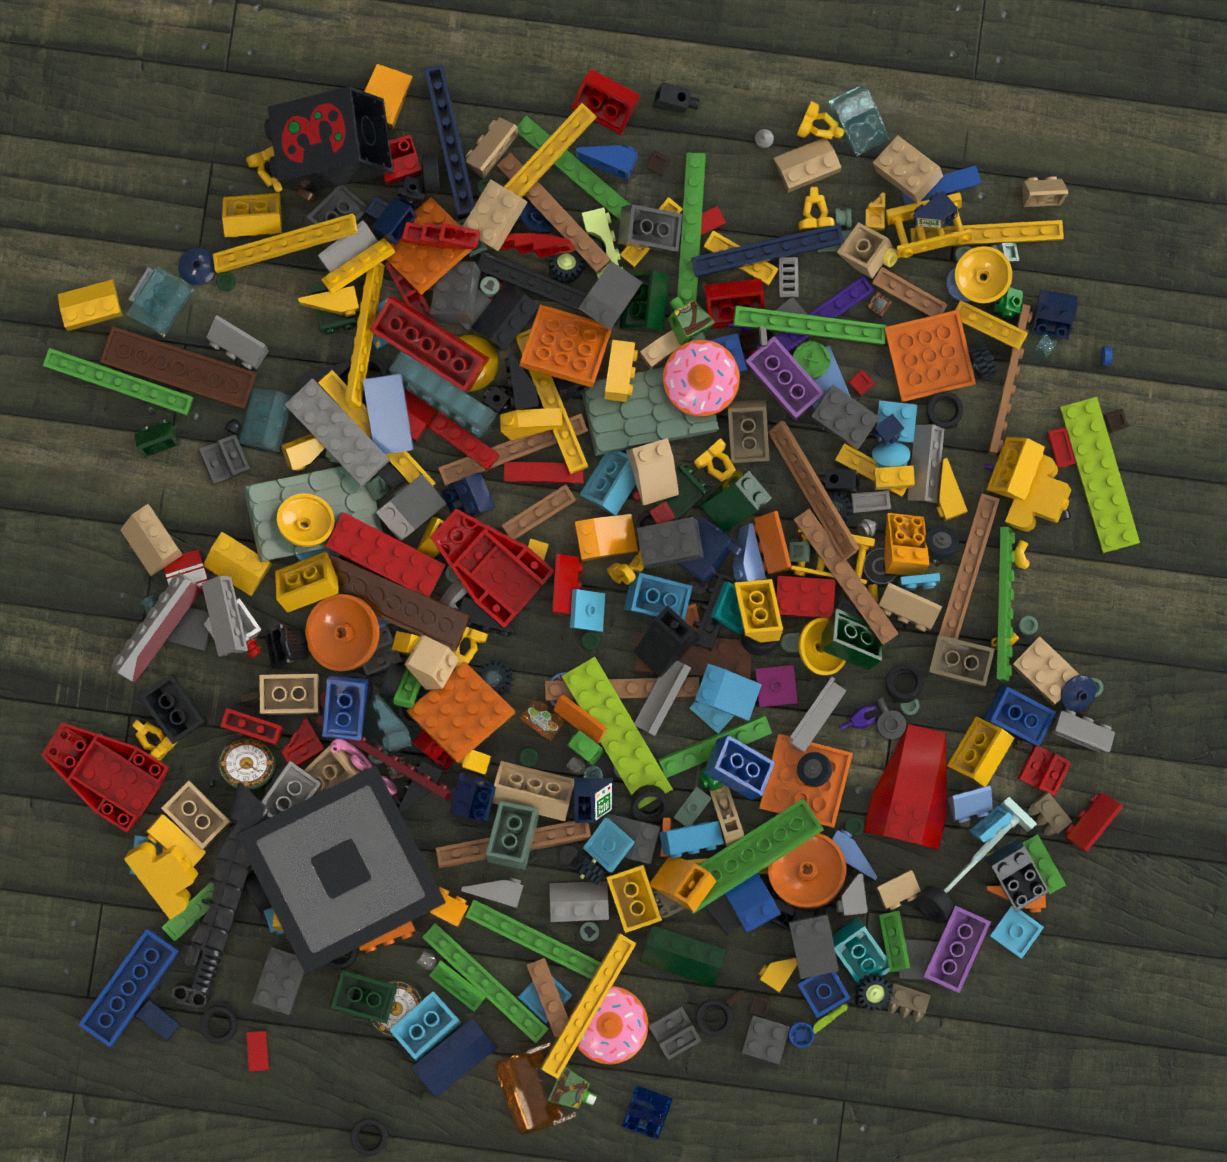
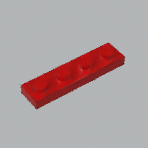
M438 412L428 425V429L487 471L500 457L497 452L441 412Z

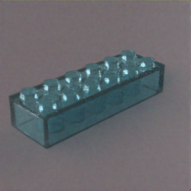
M403 351L399 353L389 368L390 375L402 374L403 384L406 385L410 393L415 396L421 395L423 401L430 406L435 404L442 414L447 417L449 415L453 416L457 424L462 427L468 426L471 433L479 438L481 436L486 438L498 421L497 413Z

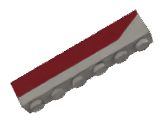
M178 572L171 579L170 585L165 592L160 594L155 606L148 611L144 621L137 626L132 638L127 640L124 649L115 657L111 666L119 674L136 683L202 589L194 581Z

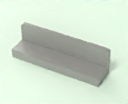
M933 424L915 425L911 466L913 465L915 485L912 488H908L907 499L909 501L937 503L945 428Z
M218 576L203 582V592L218 656H224L232 652L243 653L248 651L232 578Z
M676 661L661 678L658 677L634 722L635 726L654 736L656 735L691 667Z
M831 677L788 740V744L803 754L847 691L834 682V677Z

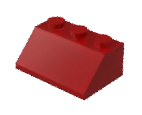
M591 69L583 79L571 109L576 110L583 103L597 116L594 121L621 135L641 95Z
M761 278L704 285L707 314L715 322L710 329L728 327L729 323H733L736 306L765 309Z
M404 389L412 440L417 443L438 411Z
M556 554L553 615L571 616L572 589L581 590L582 581H578V575L583 572V562H579V557Z
M1103 792L1099 795L1095 794L1090 799L1089 803L1091 805L1087 810L1083 809L1077 816L1079 819L1075 825L1071 824L1065 831L1067 834L1065 839L1082 853L1087 852L1123 807L1122 804Z

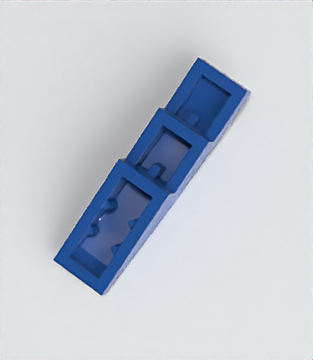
M977 166L944 174L921 201L929 200L936 192L944 191L946 195H951L981 185L982 182ZM901 191L905 205L916 203Z

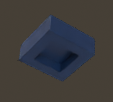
M375 196L366 210V214L377 220L389 204Z

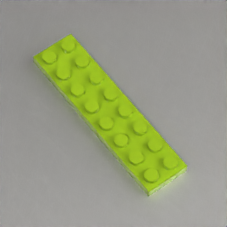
M1094 397L1061 406V415L1067 428L1102 554L1139 544V537L1098 398Z
M592 657L563 674L562 678L579 707L607 727L601 744L630 794L633 795L638 788L645 785L660 787L665 794L673 790L596 657ZM644 798L642 801H640L638 805L639 809L656 800L657 798Z

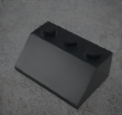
M505 282L471 328L500 351H506L538 309L539 305L527 295Z
M169 675L140 696L172 744L192 734L207 723L175 675Z

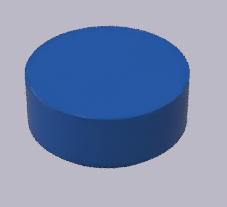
M1102 347L1101 365L1110 366L1113 357L1112 348Z

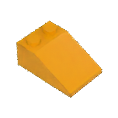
M377 64L364 92L384 98L388 128L394 129L413 76Z
M632 514L575 522L582 562L638 552Z

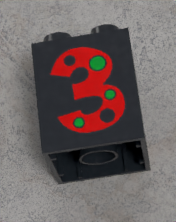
M348 86L268 107L269 119L265 121L264 129L268 140L273 143L274 156L270 158L269 165L273 177L278 179V182L316 192L394 173L384 98Z

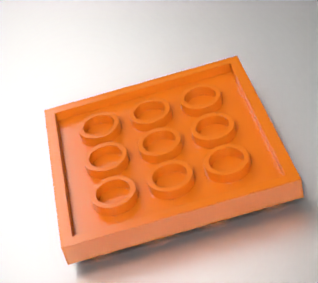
M431 197L415 211L418 217L414 220V224L424 225V223L442 226L443 223L460 226ZM401 237L396 245L389 243L395 253L385 260L422 295L472 249L421 246L402 242Z
M540 304L519 366L593 388L612 329L609 330L596 320Z
M959 310L884 327L901 402L976 384Z
M464 661L451 673L443 689L430 690L413 705L412 709L409 708L407 713L458 763L513 716L515 711Z
M778 734L772 756V761L775 764L763 792L759 809L780 814L801 799H804L820 825L834 828L853 753L811 742L803 754L788 744L790 736ZM810 752L824 754L832 764L830 779L819 787H811L804 784L797 774V766L800 759Z

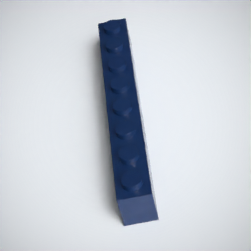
M443 65L424 70L458 219L469 216L475 203Z

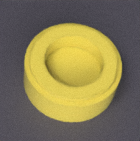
M891 247L886 251L883 257V264L887 267H892L898 260L896 249Z

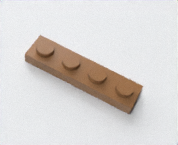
M881 267L872 283L875 287L928 317L942 314L948 305Z
M565 484L504 523L502 527L508 536L516 540L576 502V499Z
M543 958L528 964L527 968L556 1038L560 1035L569 1018L546 960Z

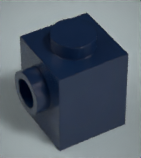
M891 414L874 428L875 434L873 435L879 443L883 442L886 445L890 442L892 445L900 438L899 434L904 430V427Z

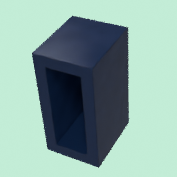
M394 198L376 220L372 228L379 238H385L389 243L396 245L403 236L406 222L413 223L418 216L410 205Z
M148 1000L137 1014V1017L166 1040H169L181 1026L180 1022L152 1000Z

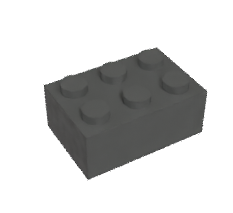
M459 261L435 283L430 314L436 323L473 324L481 273L475 262Z
M834 385L829 387L809 416L815 423L856 450L860 448L880 418Z
M693 517L637 528L642 564L648 569L704 558L698 520Z
M271 947L252 1003L291 1015L305 975L295 954Z

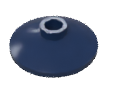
M527 202L520 214L523 224L530 230L538 233L551 231L554 227L530 202Z
M204 248L189 249L179 260L180 275L189 284H206L216 273L213 255ZM195 262L200 263L199 268L193 267Z
M1077 675L1069 679L1061 692V701L1064 707L1070 711L1079 712L1090 706L1096 695L1094 681L1086 675Z

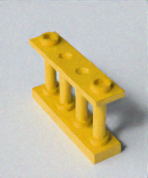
M960 192L947 195L958 209L961 208L962 198ZM929 200L886 210L887 224L895 225L901 244L897 246V258H908L913 254L950 245L966 244L968 241H971L972 231L971 229H963L958 212V217L953 220L956 232L945 235L944 228H936L938 237L927 239L924 227L915 226L919 241L908 243L902 222L913 220L914 210L921 204L926 205Z
M798 528L797 534H801L802 542H809ZM851 534L860 548L855 573L865 586L867 580L861 579L866 551L874 547L875 539ZM818 557L816 570L805 568L806 562H798L797 566L792 565L790 571L794 572V575L805 577V574L836 580L831 573L823 572L825 564L820 557Z

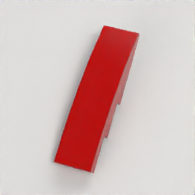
M406 222L402 242L436 248L476 249L480 231L446 223L439 226L430 223L419 225Z
M535 233L508 234L500 247L502 251L516 248L520 254L535 252L539 258L576 251L570 239Z
M388 261L385 262L403 301L433 322H436L430 314L431 311L423 295Z
M504 462V481L546 484L584 483V469L570 474L566 463Z

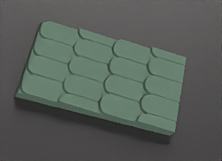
M665 367L635 373L634 379L630 378L633 390L632 396H628L627 402L604 399L607 379L596 380L593 388L590 387L588 391L582 393L595 456L636 448L668 438V441L717 432L719 428L716 415L696 417L676 408L669 400L664 389L663 372Z
M343 466L243 487L260 562L326 549L323 547L326 541L316 546L302 547L289 542L280 533L276 520L278 509L287 498L296 494L307 493L322 498L331 507L335 522L340 512H344L383 532L380 517L376 514L378 511L376 500H373L366 484L362 487Z

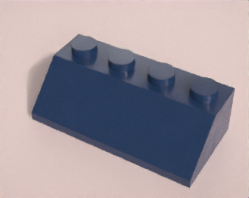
M472 1018L411 1068L437 1097L497 1049V1047Z

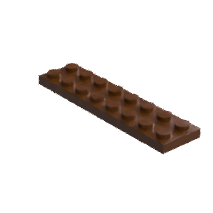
M113 326L100 360L102 364L244 410L257 377L255 372Z
M331 554L330 560L338 578V594L356 596L365 601L377 617L419 636L425 635L448 646L451 650L457 651L471 615L424 594L407 589L366 568Z

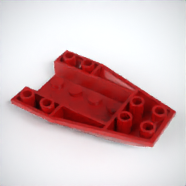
M61 723L41 754L96 814L126 833L142 818L162 787L169 770L168 766L136 746L65 723Z

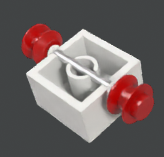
M239 598L237 605L248 649L246 658L251 657L253 659L261 653L260 649L262 646L257 647L255 644L257 639H253L257 637L261 628ZM208 617L204 625L214 638L210 618Z

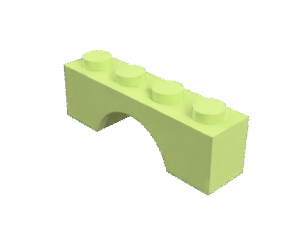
M604 208L583 212L582 219L586 233L600 239L606 248V255L612 262L618 265L617 260H620L618 248L614 249L613 242L616 241L614 231L609 229L608 224L611 223L609 212L605 213ZM606 267L597 274L598 279L602 275Z

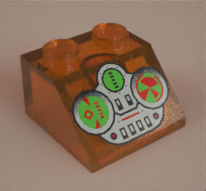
M533 700L520 716V721L552 743L565 725L562 722L564 718L556 712L551 714L547 711L548 706L540 700L537 703Z

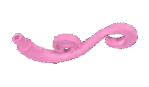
M337 738L331 743L332 752L337 753L340 750H344L352 755L351 761L358 769L364 771L373 767L365 755L349 741ZM382 776L390 794H396L397 787L389 778Z

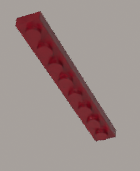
M319 715L315 722L323 726L324 717ZM362 736L361 741L345 739L447 801L452 794L447 791L449 787L440 782L436 785L431 782L433 778L424 772L419 775L415 772L417 768L408 763L404 766L399 763L400 758L392 753L387 756L382 753L384 749L375 743L373 747L367 744L368 739Z

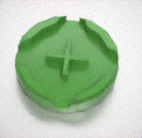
M804 342L796 348L793 354V358L812 379L824 375L830 366L829 352L823 344L818 342Z

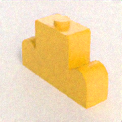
M1043 455L1026 499H1014L1005 520L1008 526L1028 532L1034 529L1036 525L1035 516L1057 523L1062 511L1067 509L1071 488L1067 483L1053 479L1058 472V467L1052 458Z
M141 843L128 851L124 860L167 917L172 919L182 913L191 900V894L185 888L194 883L198 872L193 867L190 858L185 856L177 845L156 855L157 851L152 843Z

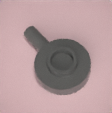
M884 697L877 699L882 712L877 721L878 732L886 739L899 738L906 730L904 716L898 711L889 710Z

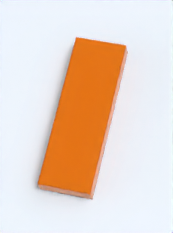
M564 694L559 696L554 711L599 744L607 727Z

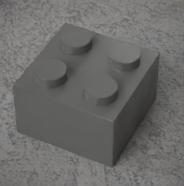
M752 1015L741 1053L779 1064L790 1027Z

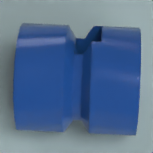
M797 1022L790 1027L788 1038L794 1046L804 1048L809 1046L814 1040V1031L810 1025L804 1022Z

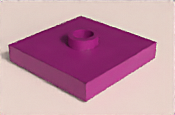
M794 665L755 669L756 682L762 684L758 694L759 708L798 704Z

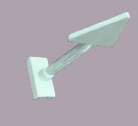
M1010 797L1000 804L1003 809L1013 816L1010 824L1006 828L998 830L995 833V837L981 847L973 856L971 862L944 889L945 893L979 862L1010 828H1014L1019 824L1028 832L1037 824Z

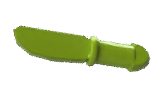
M842 1003L833 1011L820 1018L812 1028L814 1033L816 1034L844 1011L846 1012L848 1005Z

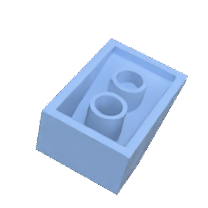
M991 786L948 798L953 820H959V823L969 821V816L977 815L980 818L989 815L988 811L993 810Z

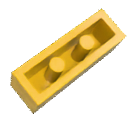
M612 340L604 399L627 402L628 396H632L633 384H630V378L634 379L636 368L632 367V362L637 361L638 350H634V342Z
M160 814L145 831L148 834L146 838L154 845L158 843L163 847L161 849L162 852L177 845L184 855L190 858L193 867L206 853L163 814Z

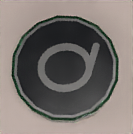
M877 547L869 551L865 556L863 573L867 580L877 585H887L898 577L897 574H887L885 571V547Z

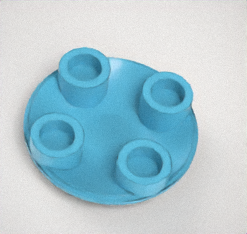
M882 442L874 447L872 457L878 468L907 466V462L910 459V450L899 442H894L892 445L890 442L886 445Z

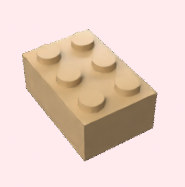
M898 135L873 162L874 168L879 175L917 204L943 177L942 171L937 164Z
M490 179L462 227L479 230V240L499 251L526 206L527 201Z
M1040 636L1011 665L1052 706L1061 699V692L1066 682L1072 677L1080 675Z
M318 674L260 675L261 715L320 714Z
M188 781L161 808L204 850L232 823L191 781Z

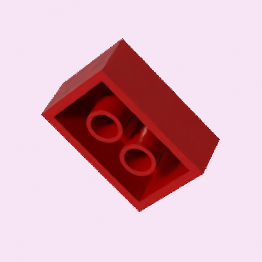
M789 576L777 577L776 600L780 617L809 619L831 617L834 611L835 580Z

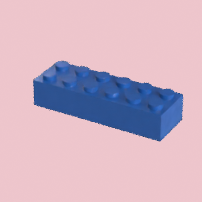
M146 929L78 1025L108 1047H113L181 951L152 930Z

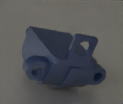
M702 518L698 520L704 558L676 564L700 581L708 582L715 576L729 552H733L741 557L744 550L735 545L734 540L719 527Z

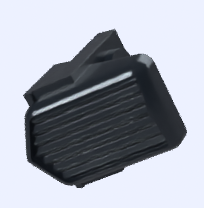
M278 625L265 631L272 669L295 663V661L308 659V642L302 627Z

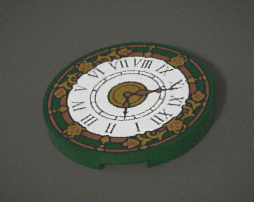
M251 737L238 738L229 742L221 750L217 762L218 773L221 780L235 791L239 782H242L251 792L257 791L273 778L276 769L275 756L271 748L259 739Z
M404 980L386 981V983L398 986L387 1024L369 1019L377 1032L389 1038H396L390 1032V1029L424 1000L420 991L414 985Z

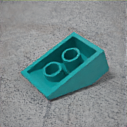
M858 917L832 935L836 954L858 985L860 984V979H865L863 977L865 975L870 976L873 973L874 975L880 974V976H884L890 971L887 957Z

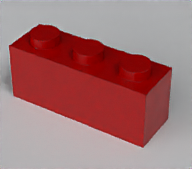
M226 708L220 726L277 746L284 728Z

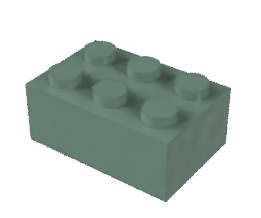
M500 801L486 852L488 862L523 870L526 869L539 819L537 808Z

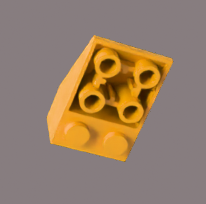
M887 513L884 550L885 571L887 574L924 575L930 565L928 547L925 542L926 529L924 517Z
M669 855L650 882V886L695 913L716 883V880L709 871L697 864L679 857L671 858Z

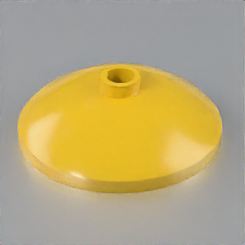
M987 246L976 247L967 251L959 259L955 268V282L961 294L970 301L984 304L991 303L1000 299L1008 291L1012 282V268L1007 257L999 250ZM985 274L987 275V279L981 280L980 276Z
M460 336L458 338L490 358L472 389L466 392L481 390L488 386L497 374L498 356L496 350L490 342L480 336ZM450 383L453 387H455V388L461 390L460 388H458V387L455 386L454 384Z
M307 493L296 494L287 498L280 505L276 518L277 526L282 536L289 542L302 547H312L326 541L331 535L335 523L334 513L329 504L322 498Z
M817 618L810 621L803 628L799 638V653L804 665L811 672L818 675L834 674L846 662L843 659L821 651L822 633L830 618Z

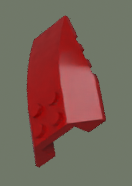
M455 509L430 537L474 602L503 628L514 619L555 572L552 567L527 545L483 524L458 509Z
M908 724L872 793L863 832L939 850L947 815L946 733Z

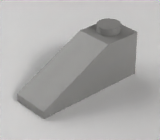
M510 877L509 881L500 880L462 887L461 891L517 908L524 885L520 884L521 880Z

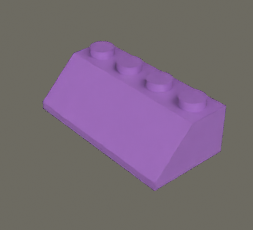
M774 336L767 342L768 346L758 349L745 363L747 368L788 415L796 421L825 393Z
M955 906L924 977L956 993H960L991 922Z

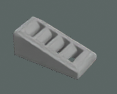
M798 257L780 258L778 260L779 298L799 297ZM783 264H794V267H783ZM783 272H794V275H783ZM783 280H794V283H783ZM783 288H794V291H783Z

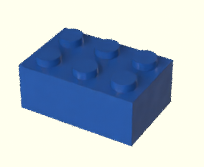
M726 735L717 739L704 773L752 800L763 795L775 762L733 737Z

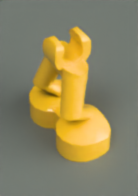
M811 101L797 136L805 138L811 132L815 136L830 140L833 136L840 139L844 134V129L837 127L838 122L828 113L818 114L819 104ZM824 119L830 128L829 130L818 129L813 126V121Z
M273 146L247 157L248 166L258 167L257 173L268 187L273 185L276 193L283 190L278 179L271 178L264 170V164L267 161L270 162V158L274 156Z
M811 187L810 196L805 197L803 215L806 219L798 223L799 232L836 225L835 219L827 217L829 213L824 196L818 195V187ZM814 203H817L821 211L818 219L813 218L810 214Z
M721 438L693 462L698 469L707 466L708 473L721 482L725 479L727 480L736 471L729 456L722 453L726 444ZM713 457H718L723 461L726 468L724 473L713 467Z
M639 551L629 565L614 563L607 568L610 577L616 583L620 584L623 581L629 585L636 579L634 572L641 573L643 571L641 551Z
M466 627L461 641L468 637L471 647L465 655L460 654V644L457 651L452 650L459 659L455 669L464 661L467 664L471 661L478 650L477 643H486L489 634Z
M136 720L133 723V727L138 730L135 736L143 749L151 751L149 755L159 761L177 744V742L172 744L168 737L164 735L162 729L150 722H146L143 725L140 721ZM148 732L158 736L161 741L158 746L148 743L145 736Z

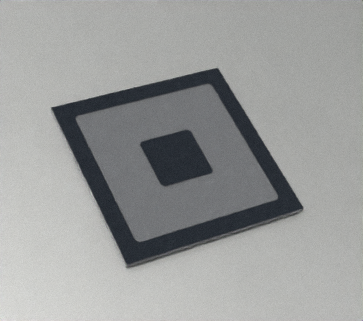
M376 765L236 834L305 974L446 904Z

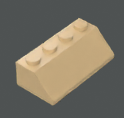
M501 761L493 786L494 793L491 803L499 805L500 801L533 807L538 809L539 815L565 821L574 789V779Z

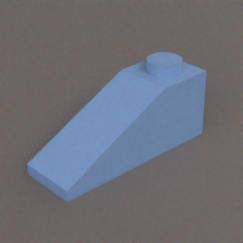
M753 523L740 527L736 545L744 550L741 557L734 556L733 571L736 582L766 579Z
M843 829L841 832L837 830L832 840L841 849L846 864L875 881L877 875L856 842L851 839L852 835Z

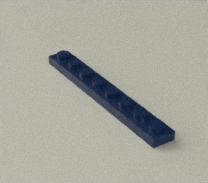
M840 224L692 257L691 261L695 277H700L844 244Z

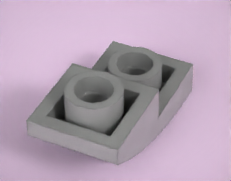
M457 579L446 590L440 602L459 609L455 603L465 596L467 590Z

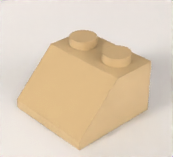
M858 222L837 253L857 271L873 279L883 265V257L886 251L893 246L889 238Z
M421 635L405 666L426 690L443 689L459 659L448 646L425 635Z
M912 870L875 888L884 908H890V910L901 906L900 902L905 899L908 902L918 896L917 893L921 892Z

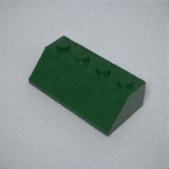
M652 925L640 963L714 987L726 950Z

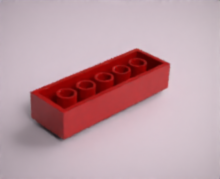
M396 297L388 298L370 331L464 392L472 389L490 359Z
M340 512L333 531L323 546L363 568L430 597L445 567V564L344 512Z

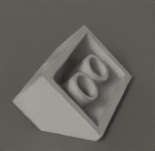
M363 220L357 224L358 234L338 239L318 255L321 264L329 273L378 242Z
M218 315L214 318L206 337L210 341L209 345L216 350H219V348L226 351V356L233 360L235 358L241 360V365L249 370L252 368L257 370L269 352L265 344Z
M1068 709L1059 711L1051 730L1052 734L1103 755L1110 752L1115 732L1111 731L1112 727L1102 723L1100 726L1093 723V719L1085 716L1079 718L1075 716V712Z
M863 874L855 875L839 895V901H835L837 913L840 912L841 916L868 913Z
M600 881L598 885L593 882L550 883L551 922L609 920L607 881Z

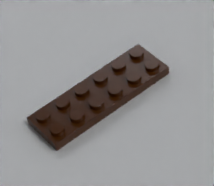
M638 633L637 646L645 633ZM716 638L712 651L692 644L677 660L691 667L688 673L691 676H704L708 664L728 670L747 679H750L752 654L744 649L741 640ZM636 655L635 672L655 673Z

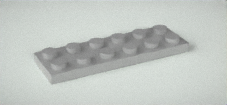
M313 378L285 404L362 487L390 461Z

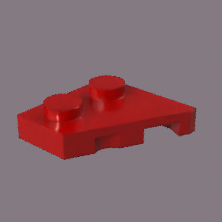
M307 718L302 721L303 724L294 733L290 743L282 751L288 763L291 761L297 766L325 751Z

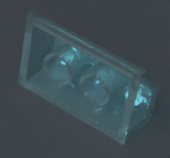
M156 266L127 312V315L151 331L165 337L195 289L184 280Z
M253 388L239 444L266 451L279 452L290 413L285 404L292 396L275 390Z

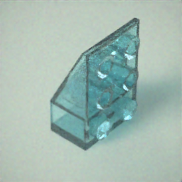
M861 85L829 101L835 118L840 127L844 129V135L856 156L890 140L869 89Z
M378 694L375 695L376 700H373L375 712L380 714V719H377L379 729L381 732L384 731L385 737L382 738L384 748L389 750L390 753L413 748L409 729Z

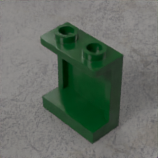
M323 283L310 285L312 295L329 291ZM315 309L320 332H324L326 335L335 333L336 329L350 330L355 328L354 325H357L356 315L345 317V315Z
M680 464L675 470L679 495L653 502L657 507L667 501L676 517L671 521L679 520L707 494L706 484L701 479L696 480L692 476L694 472L687 465L683 466Z

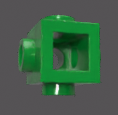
M1009 287L1008 291L1000 299L994 301V312L1002 314L1001 316L1005 318H1012L1013 315L1020 314L1023 291Z

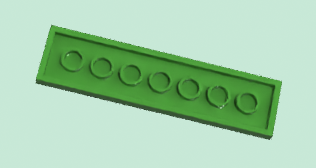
M801 799L698 865L709 871L716 880V883L695 912L824 830L804 799Z

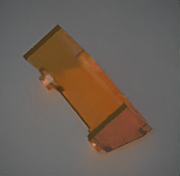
M550 1042L499 1060L495 1065L516 1128L523 1135L556 1125L577 1116L576 1112L564 1116L562 1108L556 1103L549 1104L536 1067L541 1066L543 1063V1055L540 1050L551 1046Z

